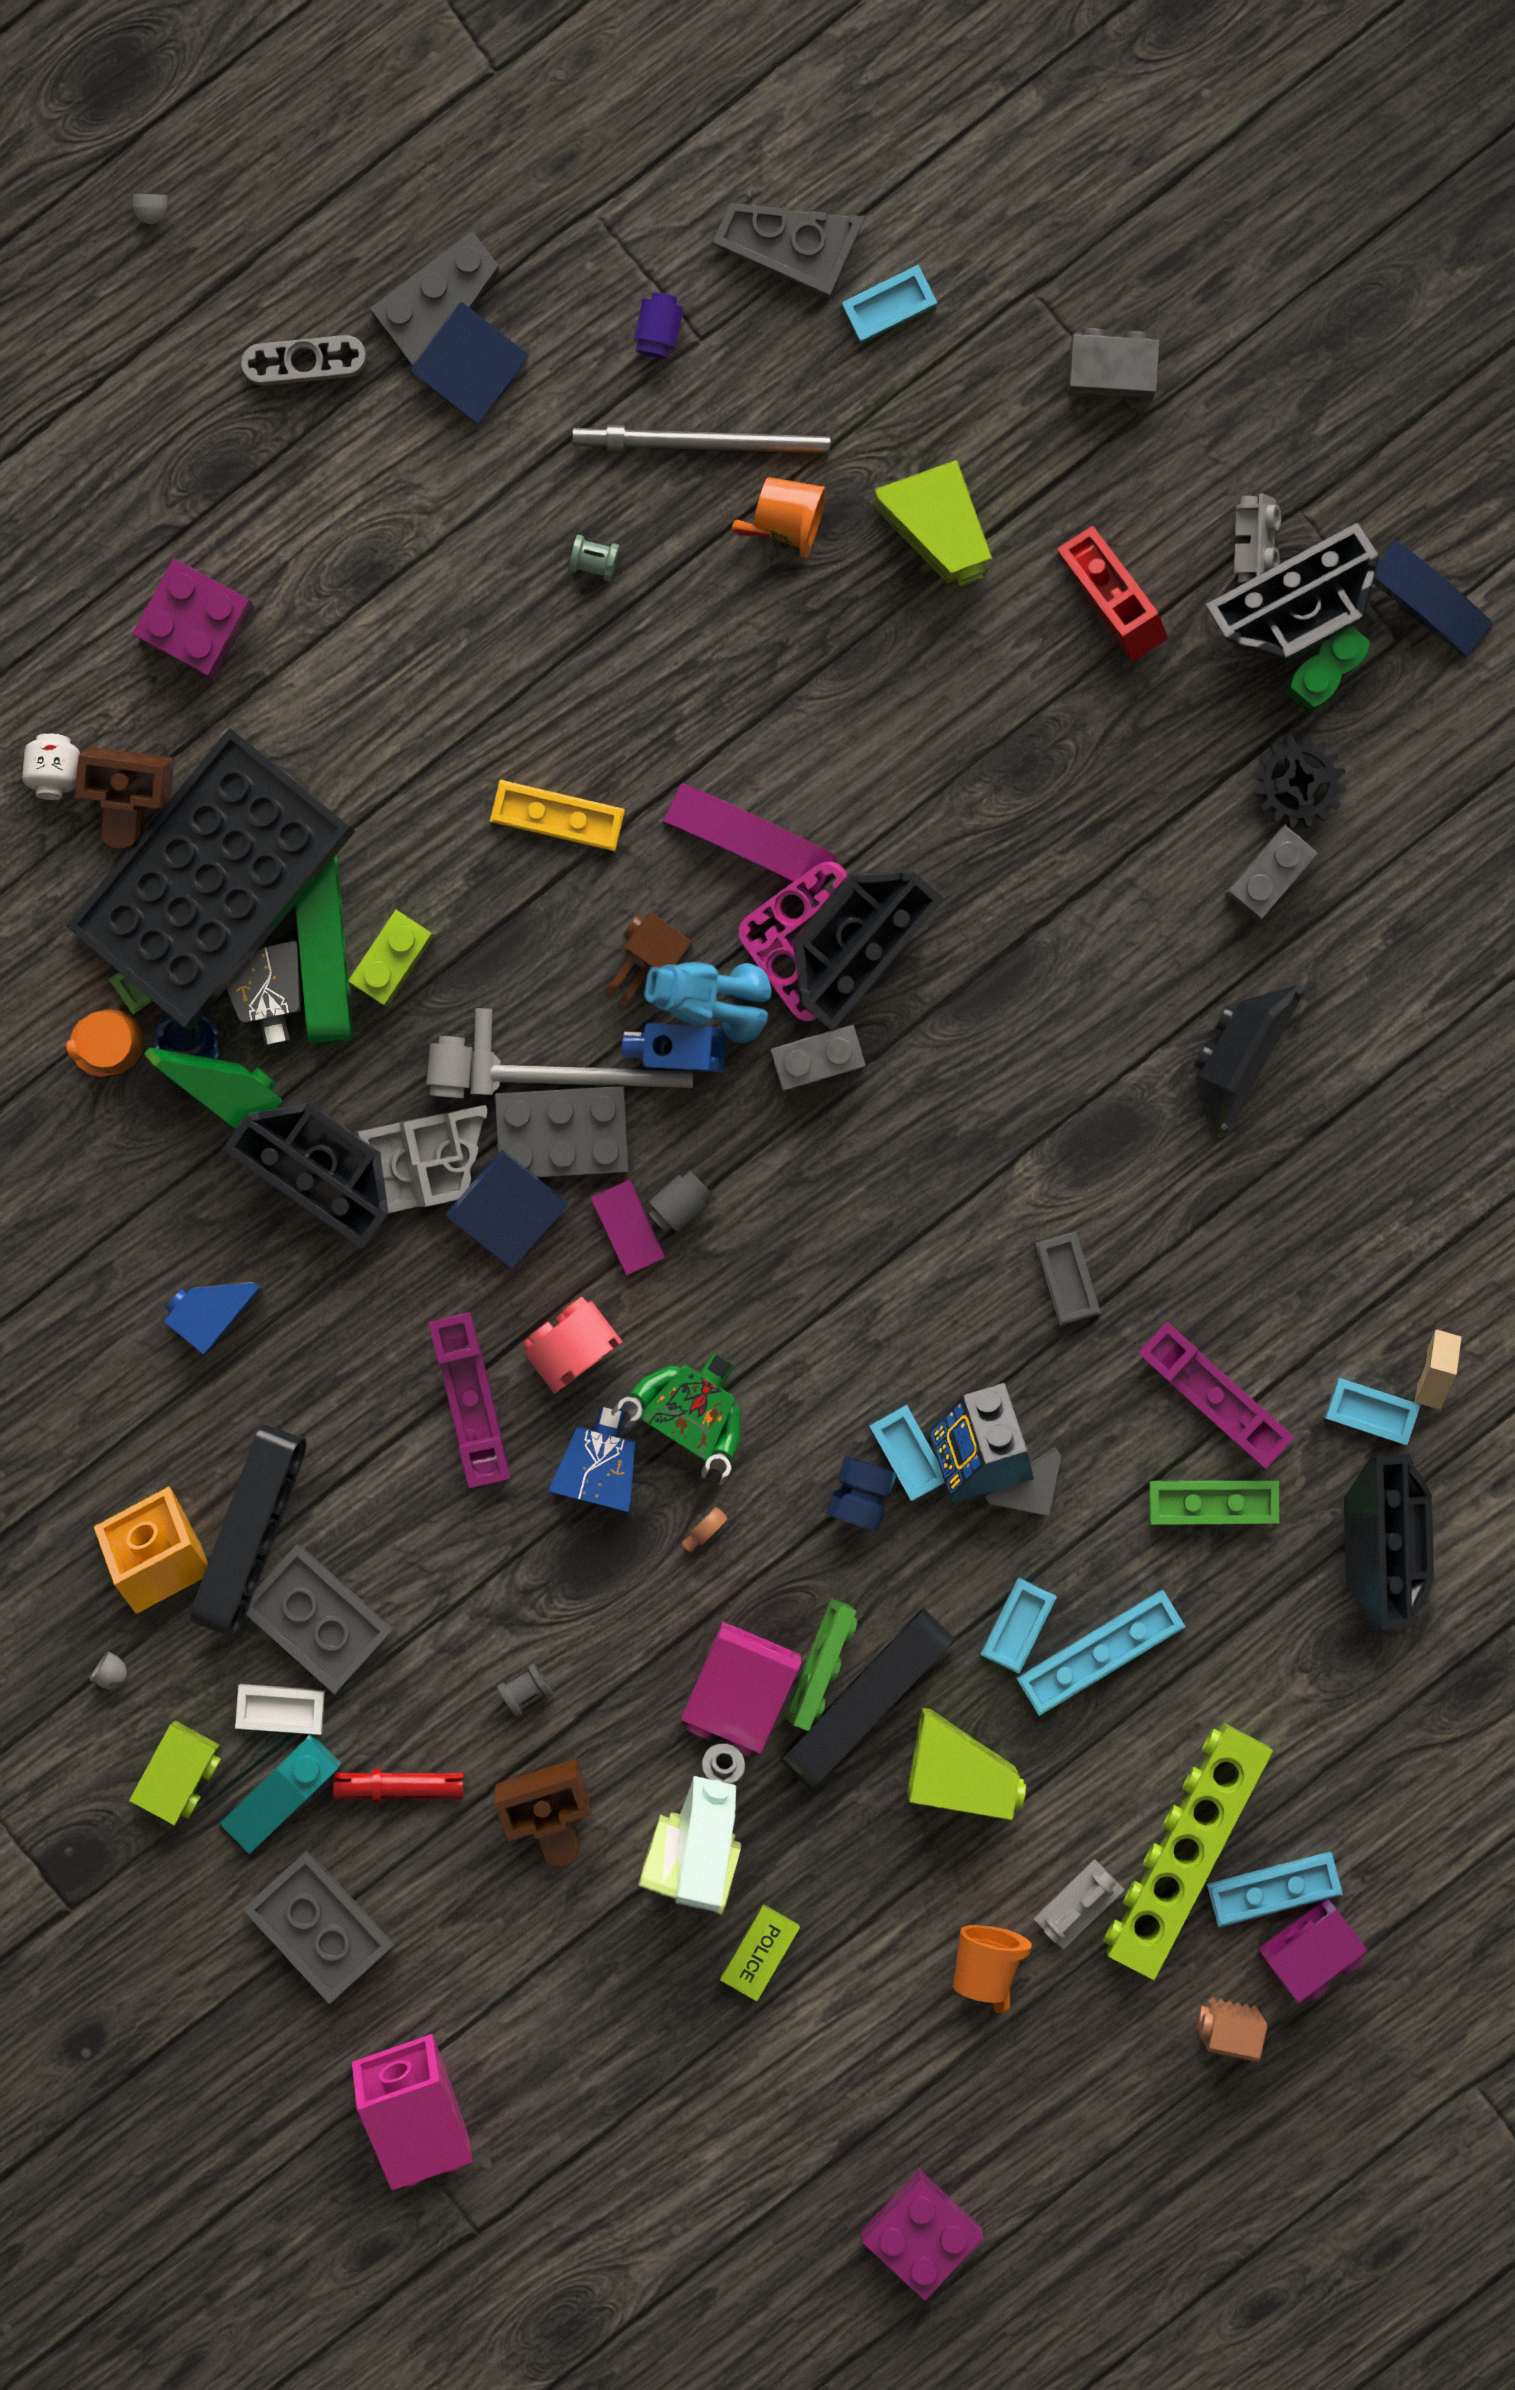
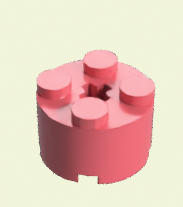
M580 1297L555 1318L559 1325L553 1328L547 1322L522 1343L526 1348L523 1354L554 1394L623 1342L592 1301L587 1303L583 1297Z

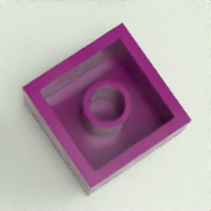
M173 558L132 634L140 641L214 680L249 617L254 604L248 598Z
M1329 1899L1320 1901L1258 1948L1298 2003L1305 1998L1308 2002H1311L1321 1996L1329 1988L1327 1982L1339 1972L1345 1976L1354 1971L1364 1961L1361 1956L1368 1951Z
M920 2169L861 2231L862 2243L925 2301L984 2238L982 2227Z

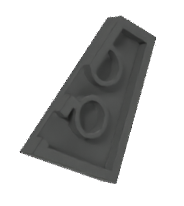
M471 231L370 307V310L411 365H413L459 302H463L470 309L473 307L498 271L499 265L476 234Z

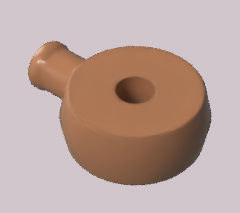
M714 1507L690 1531V1535L682 1541L683 1547L687 1551L692 1552L699 1544H704L728 1519L724 1512Z

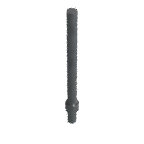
M607 425V429L573 428V445L607 446V451H624V447L829 454L830 436L625 430V425Z

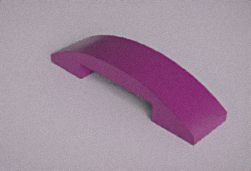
M684 783L680 784L663 821L698 839H703L776 873L779 877L792 883L813 867L823 862H834L836 857L835 854L771 822ZM822 871L819 873L822 880L809 889V891L816 894L819 893L827 877ZM803 882L801 886L807 889L806 883Z
M471 1312L429 1321L428 1324L438 1364H440L459 1442V1451L468 1488L510 1479L499 1421Z
M1168 1322L1138 1352L1171 1385L1265 1469L1295 1438Z

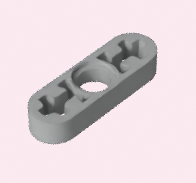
M349 335L255 344L244 352L241 366L244 374L252 383L261 386L356 376L365 368L367 354L364 346L357 338ZM346 345L350 346L353 353H359L358 358L352 359L350 367H344L341 360H329L331 369L323 370L324 356L320 350L321 347L328 346L327 353L329 356L342 354V347ZM300 349H309L316 354V364L308 372H299L292 365V358ZM278 351H285L284 363L288 374H281V367L279 365L267 367L266 375L262 376L258 374L255 368H250V363L257 362V355L264 354L267 361H280Z

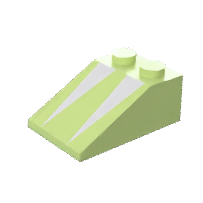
M670 1813L669 1818L660 1815L643 1863L639 1883L640 1886L676 1898L680 1814ZM733 1833L721 1907L718 1912L721 1914L725 1907L741 1850V1843L734 1841L735 1834Z

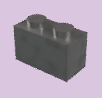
M1086 328L1081 330V335L1073 334L1070 345L1067 393L1153 398L1157 386L1159 340L1149 339L1150 334L1141 331L1124 332V337H1109L1106 330Z
M1284 825L1230 886L1225 895L1254 920L1259 921L1318 852Z
M854 1025L771 1049L782 1091L866 1066Z

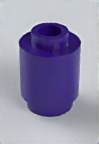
M653 292L651 299H642L634 335V341L637 342V353L660 359H669L670 351L676 348L684 311L683 307L676 305V297Z

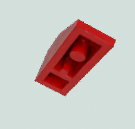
M1091 526L1057 548L1059 555L1107 629L1132 662L1168 640L1158 611L1094 526Z

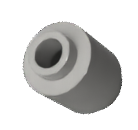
M439 1036L438 1044H430L426 1084L430 1085L431 1096L464 1098V1090L469 1088L473 1049V1047L464 1046L465 1038Z

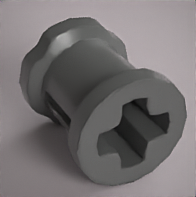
M535 1663L528 1666L527 1672L508 1684L501 1682L497 1685L503 1699L517 1718L523 1715L522 1710L544 1696L548 1698L553 1695L549 1684Z

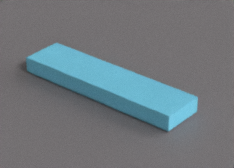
M1162 1589L1018 1676L1017 1680L1040 1716L1186 1626Z

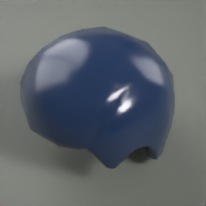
M166 1014L155 1028L154 1048L218 1060V1031L214 1023L205 1014L191 1031L184 1028L169 1014Z

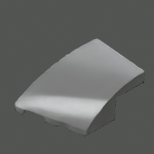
M486 1105L355 1132L358 1137L381 1152L389 1213L454 1201L462 1196L470 1185V1172L472 1164L476 1161L479 1148L477 1143L483 1120L487 1116Z

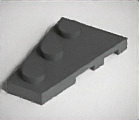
M730 203L712 244L830 298L864 223L865 216L850 215L849 217L829 215L826 212L810 211L809 213L782 210V208Z

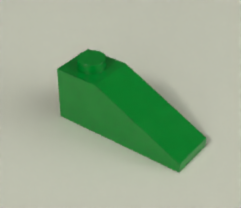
M149 1048L144 1053L155 1067L235 1129L246 1114L276 1109L283 1101L272 1090L277 1083L259 1068H256L251 1073L239 1063Z

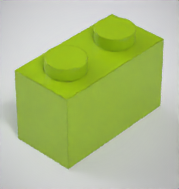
M395 910L348 981L388 1007L435 935L398 910Z
M174 1721L166 1731L129 1801L173 1825L180 1820L181 1816L189 1819L201 1796L194 1793L201 1779L210 1781L221 1761V1758L215 1756L220 1744Z

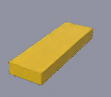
M500 780L490 822L616 852L625 809Z

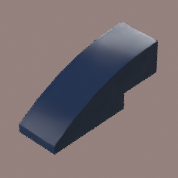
M1395 540L1378 562L1373 584L1398 602L1399 608L1467 658L1493 622L1458 589L1399 541Z

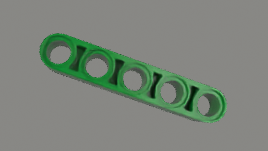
M336 854L295 904L306 1026L310 1044L353 1040L338 858Z

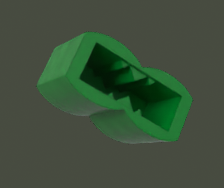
M1352 626L1320 643L1314 656L1305 661L1293 673L1287 683L1285 692L1307 712L1318 708L1336 691L1341 677L1347 675L1363 660L1369 649L1370 641Z

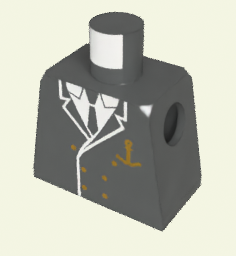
M297 941L258 949L227 986V991L242 1024L260 1022L265 1046L290 1041L285 1016L303 1012L302 972L299 942Z

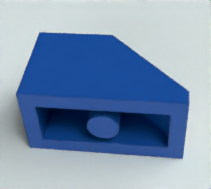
M257 1282L196 1287L191 1288L188 1293L181 1289L165 1307L170 1314L164 1322L202 1354H207L263 1287Z

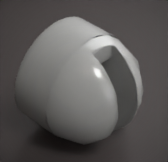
M133 194V211L136 217L141 222L147 224L161 221L167 211V195Z
M108 1651L96 1666L90 1681L102 1688L116 1689L127 1677L126 1665L119 1657Z

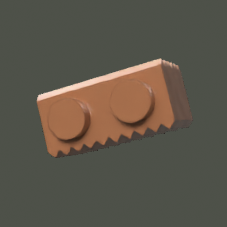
M1213 1996L1208 2000L1207 2007L1200 2006L1196 2020V2031L1200 2032L1199 2038L1202 2039L1208 2052L1256 2062L1260 2061L1267 2023L1256 2005L1252 2008L1248 2004L1241 2006L1239 2002L1233 2005L1231 2000L1225 2003L1222 1998L1216 2001Z

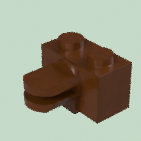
M91 746L79 754L75 797L101 801L100 835L106 844L114 848H126L132 845L142 834L144 807L160 809L171 799L174 758Z
M650 911L644 919L637 915L624 932L623 936L628 942L624 946L625 950L622 955L627 960L604 992V995L611 999L634 967L637 965L641 968L618 1002V1005L624 1009L647 980L650 969L654 967L662 968L665 965H680L693 947L692 941Z
M577 1758L496 1783L494 1804L508 1842L534 1834L542 1858L549 1865L564 1866L573 1862L578 1856L580 1837L574 1821L590 1816L591 1796Z

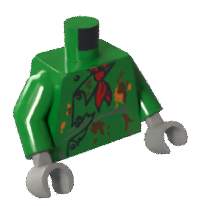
M714 1352L700 1373L686 1364L682 1368L669 1365L645 1376L627 1397L620 1400L614 1406L611 1415L614 1416L619 1409L626 1410L630 1414V1421L624 1426L625 1428L631 1427L639 1418L704 1459L706 1463L701 1474L704 1479L709 1469L719 1470L722 1474L719 1485H723L730 1473V1463L741 1440V1410L734 1403L736 1396L722 1388V1385L735 1366Z

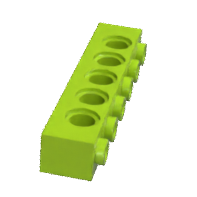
M1225 1723L1222 1724L1219 1731L1213 1728L1202 1747V1752L1207 1754L1199 1769L1193 1766L1188 1773L1182 1790L1187 1793L1180 1807L1173 1805L1169 1810L1162 1826L1167 1832L1161 1844L1153 1843L1143 1862V1866L1148 1868L1140 1883L1134 1881L1131 1884L1123 1901V1904L1128 1907L1121 1921L1116 1919L1112 1921L1103 1940L1104 1943L1108 1944L1106 1948L1108 1957L1152 1980H1155L1273 1752L1268 1745ZM1222 1762H1231L1236 1768L1234 1778L1228 1783H1218L1213 1777L1215 1767ZM1203 1800H1210L1216 1805V1813L1208 1821H1198L1194 1818V1808ZM1184 1838L1194 1840L1196 1842V1852L1192 1857L1179 1859L1174 1856V1847L1179 1840ZM1162 1877H1172L1177 1882L1175 1892L1169 1897H1159L1154 1893L1155 1883ZM1143 1915H1151L1157 1919V1927L1149 1935H1140L1134 1931L1136 1920Z

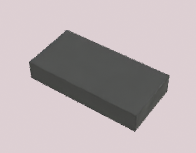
M1073 1231L1034 1243L1058 1324L1063 1325L1100 1314L1101 1312L1077 1232Z

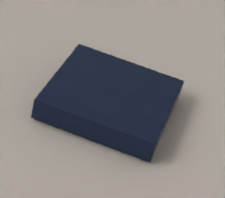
M459 302L408 371L475 424H479L529 357V354L463 302Z
M502 1149L446 1214L451 1221L512 1269L568 1207V1204L561 1196Z

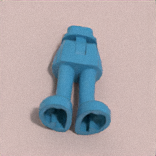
M696 962L677 966L665 965L662 968L654 967L648 972L645 990L647 1001L655 1003L659 1009L668 1011L685 1022L698 1025L705 1024L710 1019L722 1021L724 1034L734 1043H748L759 1036L767 1023L768 1013L762 1008L733 1005L716 1000L717 994H725L755 1003L768 1001L771 997L770 982L765 971L756 965L749 963L740 964L732 970L729 976L719 975L712 965Z

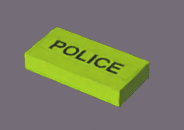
M763 1904L721 1975L720 1980L758 2001L800 1929V1925Z

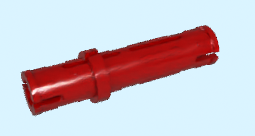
M373 1769V1773L334 1772V1800L372 1799L373 1803H381L382 1799L463 1800V1772L382 1773V1769Z

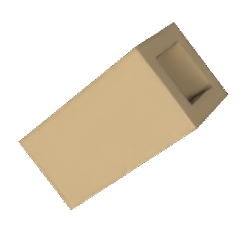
M1435 1330L1428 1346L1425 1368L1417 1383L1415 1403L1441 1410L1457 1374L1461 1344L1460 1336Z

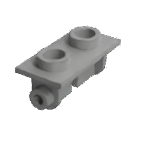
M1259 493V503L1256 496H1241L1240 504L1236 505L1235 535L1251 536L1249 544H1235L1234 574L1238 575V583L1244 584L1255 578V576L1257 577L1280 564L1279 551L1275 548V531H1278L1281 525L1280 507L1276 505V499L1263 493Z
M1094 1859L1033 1919L1044 1929L1047 1936L1064 1950L1125 1889Z

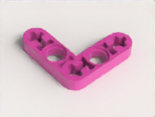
M823 862L810 869L746 916L739 927V937L744 947L757 965L765 971L770 983L790 1011L803 1021H813L817 1017L807 1008L804 1009L801 1006L798 987L793 989L792 992L787 988L788 985L797 981V972L795 970L794 974L789 978L779 976L774 969V960L778 955L786 954L795 962L793 940L788 934L809 920L832 894L829 888L820 891L813 897L819 901V905L815 906L811 894L801 884L805 882L808 890L813 888L822 880L819 874L822 871L825 875L833 873L836 876L837 880L832 884L833 888L836 889L847 874L845 869L835 862ZM787 895H796L802 899L804 912L801 917L791 918L784 913L782 903ZM769 907L772 908L773 914L768 912L767 909ZM775 916L785 926L783 931L779 923L765 932V936L768 939L766 942L761 937L753 939L750 934L755 929L752 924L753 920L760 925Z

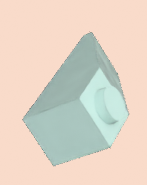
M694 1776L680 1813L676 1903L719 1912L735 1817L736 1785Z

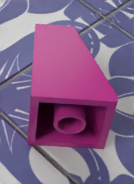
M722 1621L682 1714L681 1720L689 1723L686 1730L706 1739H710L712 1733L728 1740L727 1744L736 1747L746 1756H750L752 1750L761 1754L801 1665V1654Z
M433 2034L352 2062L357 2111L391 2190L404 2186H414L424 2179L444 2172H454L464 2165L473 2162L470 2138Z

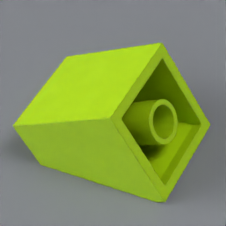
M957 460L875 489L873 498L875 509L947 583L958 581L959 586H965L984 578L983 574L989 568L992 557Z
M921 1708L907 1789L909 1801L1013 1820L1014 1809L1022 1810L1026 1791V1784H1023L1024 1779H1020L1016 1767L933 1710Z

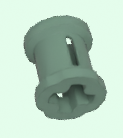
M577 534L570 559L569 572L576 573L578 570L601 575L604 581L611 582L619 552V544L613 543L609 547L585 541L583 535Z

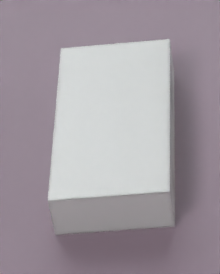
M240 1684L238 1685L235 1728L321 1735L323 1730L325 1690Z

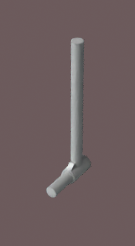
M475 1008V1035L470 1071V1094L493 1095L500 1087V1082L693 1088V1071L501 1065L498 1057L494 1052H491L492 1009Z

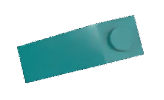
M310 1734L219 1824L250 1854L338 1769L341 1762L314 1734Z

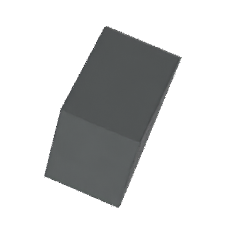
M1053 1447L1032 1461L1030 1464L1034 1477L1033 1480L983 1494L989 1504L1049 1516L1061 1461L1060 1453Z

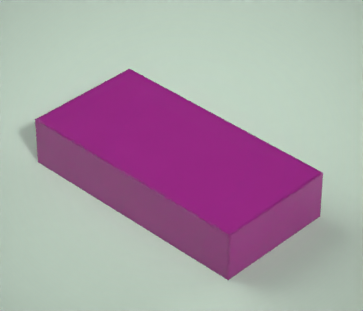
M630 1180L591 1197L626 1275L665 1258Z

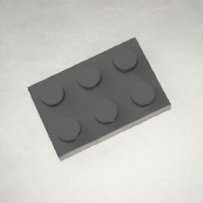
M624 1086L495 1094L498 1153L503 1149L536 1177L629 1172Z
M299 1543L292 1548L256 1588L246 1614L333 1694L341 1688L393 1630Z
M308 1849L243 1908V1911L329 2004L394 1945Z

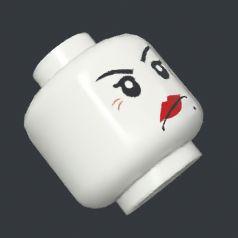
M40 734L36 737L35 741L26 745L22 780L27 787L36 791L38 798L58 800L62 798V793L76 788L80 751L77 747L70 744L71 739L69 737L59 734Z

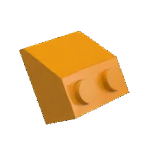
M170 1487L94 1526L113 1583L136 1614L203 1579L208 1561L200 1541Z

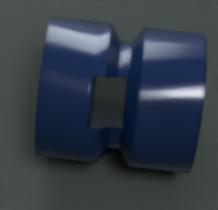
M845 1456L838 1476L842 1487L833 1491L826 1514L857 1526L878 1531L885 1511L881 1500L890 1496L897 1473Z

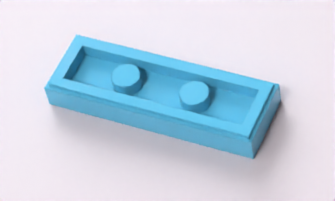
M1331 1852L1206 1884L1218 1927L1343 1895Z

